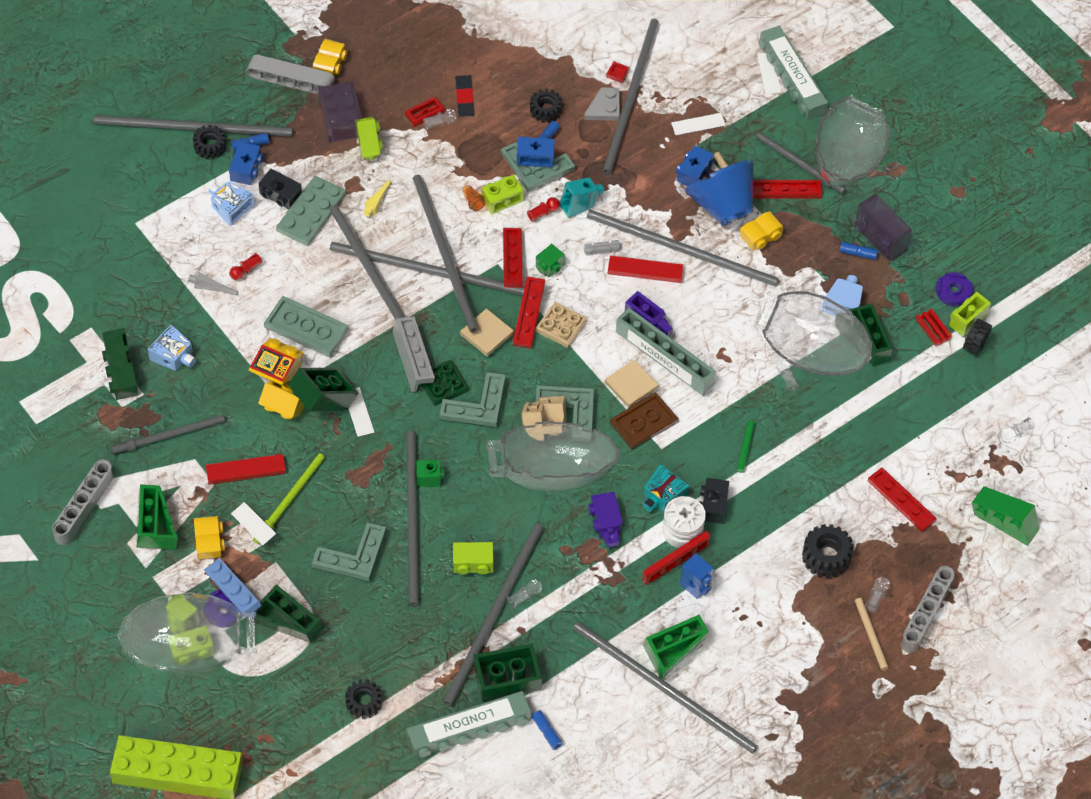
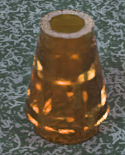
M467 185L462 189L470 209L479 211L484 207V196L471 185Z

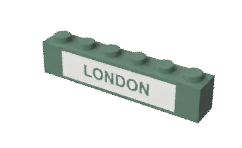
M780 25L762 31L760 33V40H758L759 47L766 53L768 62L773 64L775 73L781 77L783 86L789 90L791 99L797 103L800 113L807 120L826 114L828 107L826 98Z
M628 308L616 319V332L702 396L715 384L716 371L632 309Z
M521 691L406 728L407 740L414 758H423L436 751H446L451 746L457 744L464 745L470 740L485 738L494 732H504L516 725L523 726L531 721V711L524 693Z

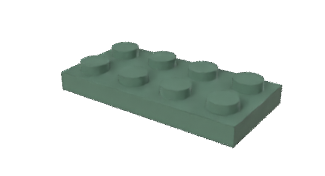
M314 176L276 226V231L309 246L332 215L329 210L330 207L340 204L346 196V190Z
M283 295L264 322L265 328L328 357L332 355L349 329L347 324Z

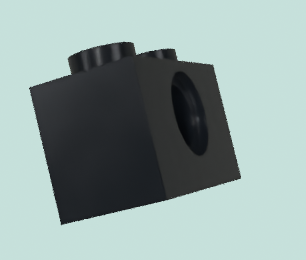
M272 168L269 169L258 183L259 194L263 198L270 199L280 207L287 209L291 208L302 193L301 183Z
M706 478V484L701 485L700 496L704 497L703 502H699L705 510V522L724 524L730 481Z

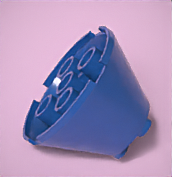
M747 160L735 163L709 174L711 178L702 181L699 179L685 188V192L689 197L718 221L721 226H725L731 223L732 220L736 218L737 220L747 217V214L753 212L754 163L752 160H750V163Z

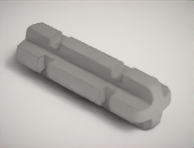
M612 240L611 243L605 241L594 243V245H584L585 255H591L593 252L598 254L610 252V250H620L619 240Z

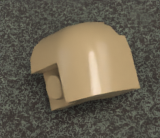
M565 396L540 397L538 402L531 404L527 402L522 410L523 425L525 431L531 437L537 440H544L546 433L557 435L566 432L567 411Z

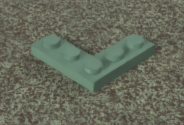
M517 142L501 149V155L528 192L575 170L574 163L566 153L554 158L553 168L517 165Z
M486 373L481 404L442 399L439 419L497 427L505 375Z
M537 386L536 402L539 401L540 397L565 396L566 407L574 408L572 441L591 442L594 389Z
M367 523L356 556L317 547L312 567L370 581L386 533V527Z

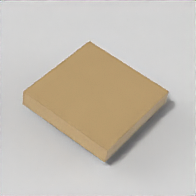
M554 302L537 325L535 332L568 348L586 324L587 317Z
M485 309L475 318L479 328L476 333H470L468 326L460 331V335L487 357L514 334L513 329L488 309Z
M632 360L605 379V384L628 408L658 389V384L635 360Z

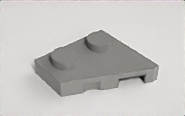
M601 87L585 112V120L618 121L619 88Z

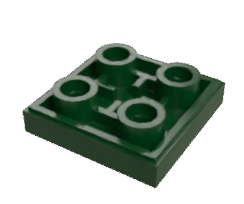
M452 360L432 367L435 377L434 382L421 384L434 406L441 404L442 399L450 400L468 392V387Z

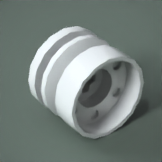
M685 496L674 498L667 504L664 511L662 533L670 545L680 548L703 533L705 522L703 505L698 500Z

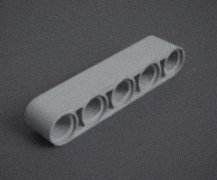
M253 55L246 70V73L254 79L322 96H327L330 93L335 81V77L329 72L261 55Z
M103 459L94 464L53 524L54 539L59 545H66L72 541L113 480L112 466L109 461Z
M941 566L935 573L904 631L901 647L904 651L913 653L919 648L951 588L955 575L952 568Z

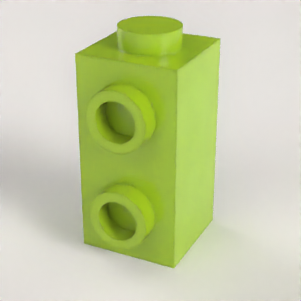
M374 117L356 119L355 124L360 155L362 158L365 157L366 160L375 159L376 155H381L380 150L383 149L382 141L378 139L377 132H380L379 122L375 121Z

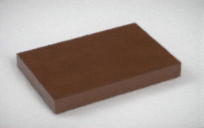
M655 392L610 419L609 424L630 449L634 450L678 423L679 418Z

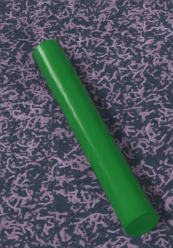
M754 421L747 422L737 466V472L744 473L755 426Z

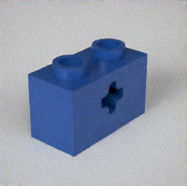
M518 137L517 165L553 168L555 139Z
M243 142L238 143L229 168L230 181L252 185L253 179H256L258 175V165H261L263 161L260 146Z
M694 146L691 151L686 153L684 162L680 163L676 169L677 182L688 187L699 179L702 181L713 166L714 154Z
M694 554L682 565L680 585L696 599L702 595L705 596L712 588L711 582L714 568L698 554Z

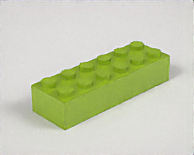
M119 736L110 776L113 784L219 799H235L243 761L241 752Z

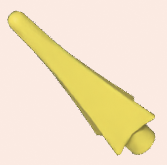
M387 180L371 198L364 202L366 208L363 214L366 217H369L371 213L376 215L382 198L391 184V180Z

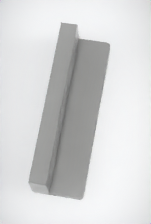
M415 317L396 318L392 331L411 391L416 392L419 384L434 382L435 377Z

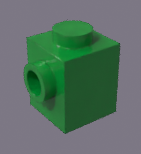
M551 243L536 255L535 267L540 273H544L549 278L552 274L558 273L562 266H564L565 254Z
M417 460V487H440V479H444V467L440 468V460Z

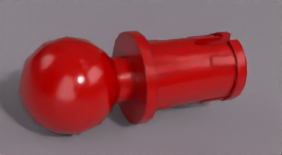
M550 197L546 204L541 202L539 206L528 210L527 216L530 221H534L543 215L547 216L549 215V210L554 212L559 209L560 201L555 197Z
M254 253L248 259L240 261L241 266H233L229 271V276L233 280H240L244 272L249 274L253 268L263 262L261 257Z

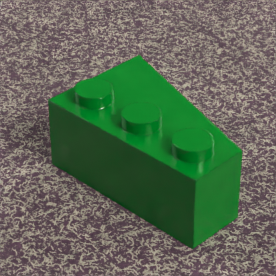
M140 484L136 547L176 550L178 537L174 531L172 519L168 514L160 485Z
M983 486L972 501L975 516L1026 546L1030 544L1039 531L1034 504Z
M699 614L646 637L643 647L658 676L663 679L706 639L709 631Z

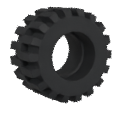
M822 524L821 528L818 526L814 527L813 531L810 530L804 541L802 551L803 563H805L806 569H811L810 573L813 575L817 573V577L820 578L826 576V579H830L831 576L834 578L838 577L839 573L841 575L844 574L845 570H848L853 555L854 544H852L851 536L848 537L846 530L841 531V527L835 528L833 524L829 526ZM830 547L838 554L827 556L819 552L818 549Z

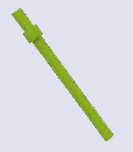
M319 453L273 514L268 520L264 521L272 530L276 521L325 459L322 454ZM255 537L253 538L256 544L260 543Z

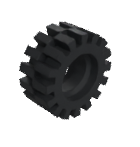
M542 89L539 90V93L534 92V96L532 95L530 100V113H532V117H535L536 121L541 119V123H544V120L550 123L551 119L556 121V118H559L562 113V98L559 96V93L556 92L554 94L552 89L550 92H548V89H545V92ZM543 103H549L553 107L545 109L540 107L539 105Z
M204 125L202 130L198 128L197 132H194L193 137L195 153L199 154L201 158L204 156L207 160L208 157H211V160L214 159V156L220 157V153L223 155L224 150H226V136L222 129H218L215 125L213 128L211 125H208V128ZM208 139H213L217 141L212 145L203 144V142Z
M978 318L965 339L963 349L978 355L987 342L986 340L991 333L992 325Z
M362 679L358 680L359 684H356L354 681L352 687L349 685L347 688L348 691L345 693L346 708L351 715L355 714V718L362 716V719H365V716L368 715L370 719L373 713L376 716L378 710H381L382 692L380 687L375 685V682L372 681L370 684L369 680L366 679L365 683H362ZM360 694H368L372 700L369 704L360 705L356 702V698Z

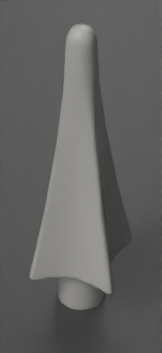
M198 272L197 276L189 275L188 281L195 283V289H206L238 295V291L220 284L201 272Z

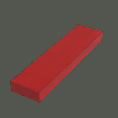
M753 180V198L821 199L822 197L821 180Z
M503 228L504 287L522 288L523 286L522 228Z
M610 255L607 274L681 283L684 264Z
M527 276L513 346L532 348L545 279Z
M283 454L206 465L208 485L286 474Z
M881 467L868 477L867 481L921 532H924L936 522L937 518L884 468Z
M704 531L645 569L642 576V581L645 585H649L691 558L694 554L708 547L710 541L709 533Z

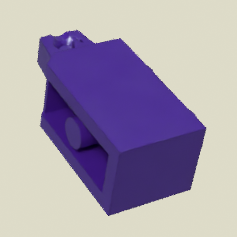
M639 291L635 292L625 302L624 312L630 308L667 336L672 334L673 328L665 319L666 313L642 293Z
M614 491L592 495L591 503L588 504L589 514L594 516V532H598L600 539L603 538L607 548L619 546L618 535L622 531V518Z

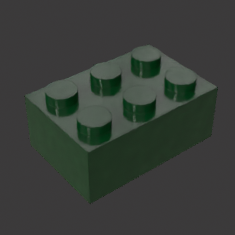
M337 367L299 368L288 384L293 394L300 399L308 411L348 410L359 394Z
M533 643L473 655V667L482 701L502 698L521 691L528 693L541 690L542 678Z

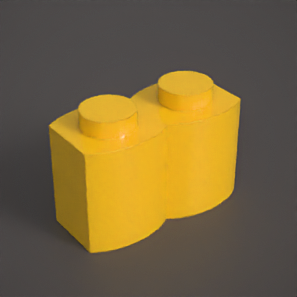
M324 39L319 53L314 60L313 69L329 72L334 77L336 74H339L342 60L345 61L347 57L345 44Z
M769 211L740 228V237L752 251L760 250L766 246L767 242L776 241L782 236L783 226Z
M218 516L194 518L197 559L221 557V551H225L224 539L219 537V534L223 533L222 522H218Z

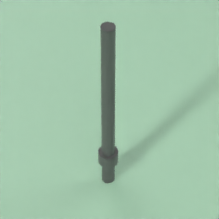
M759 132L756 135L758 140L824 182L826 187L833 188L842 195L846 192V188L837 183L836 179L830 175L826 176L763 133Z
M223 415L140 439H129L125 441L126 443L112 446L111 450L113 454L126 450L128 452L136 450V447L224 423L225 419Z

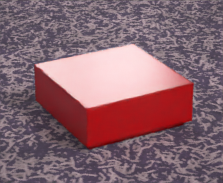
M613 61L606 73V78L623 83L630 67Z

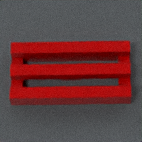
M434 97L405 111V116L409 118L410 123L412 122L413 127H416L445 113V108Z
M932 308L928 312H923L922 315H916L915 320L935 347L952 339L951 333ZM923 319H925L928 322V324L931 326V329L928 327V325L925 323Z

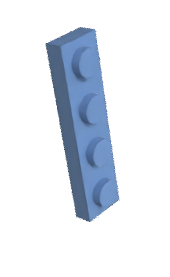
M220 558L204 569L209 578L245 618L262 606Z

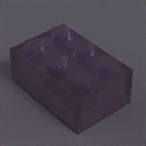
M353 81L318 87V101L328 142L358 138L355 120L362 119Z
M876 194L858 205L854 226L859 233H862L868 239L871 245H874L880 251L883 257L892 262L908 251L912 229Z

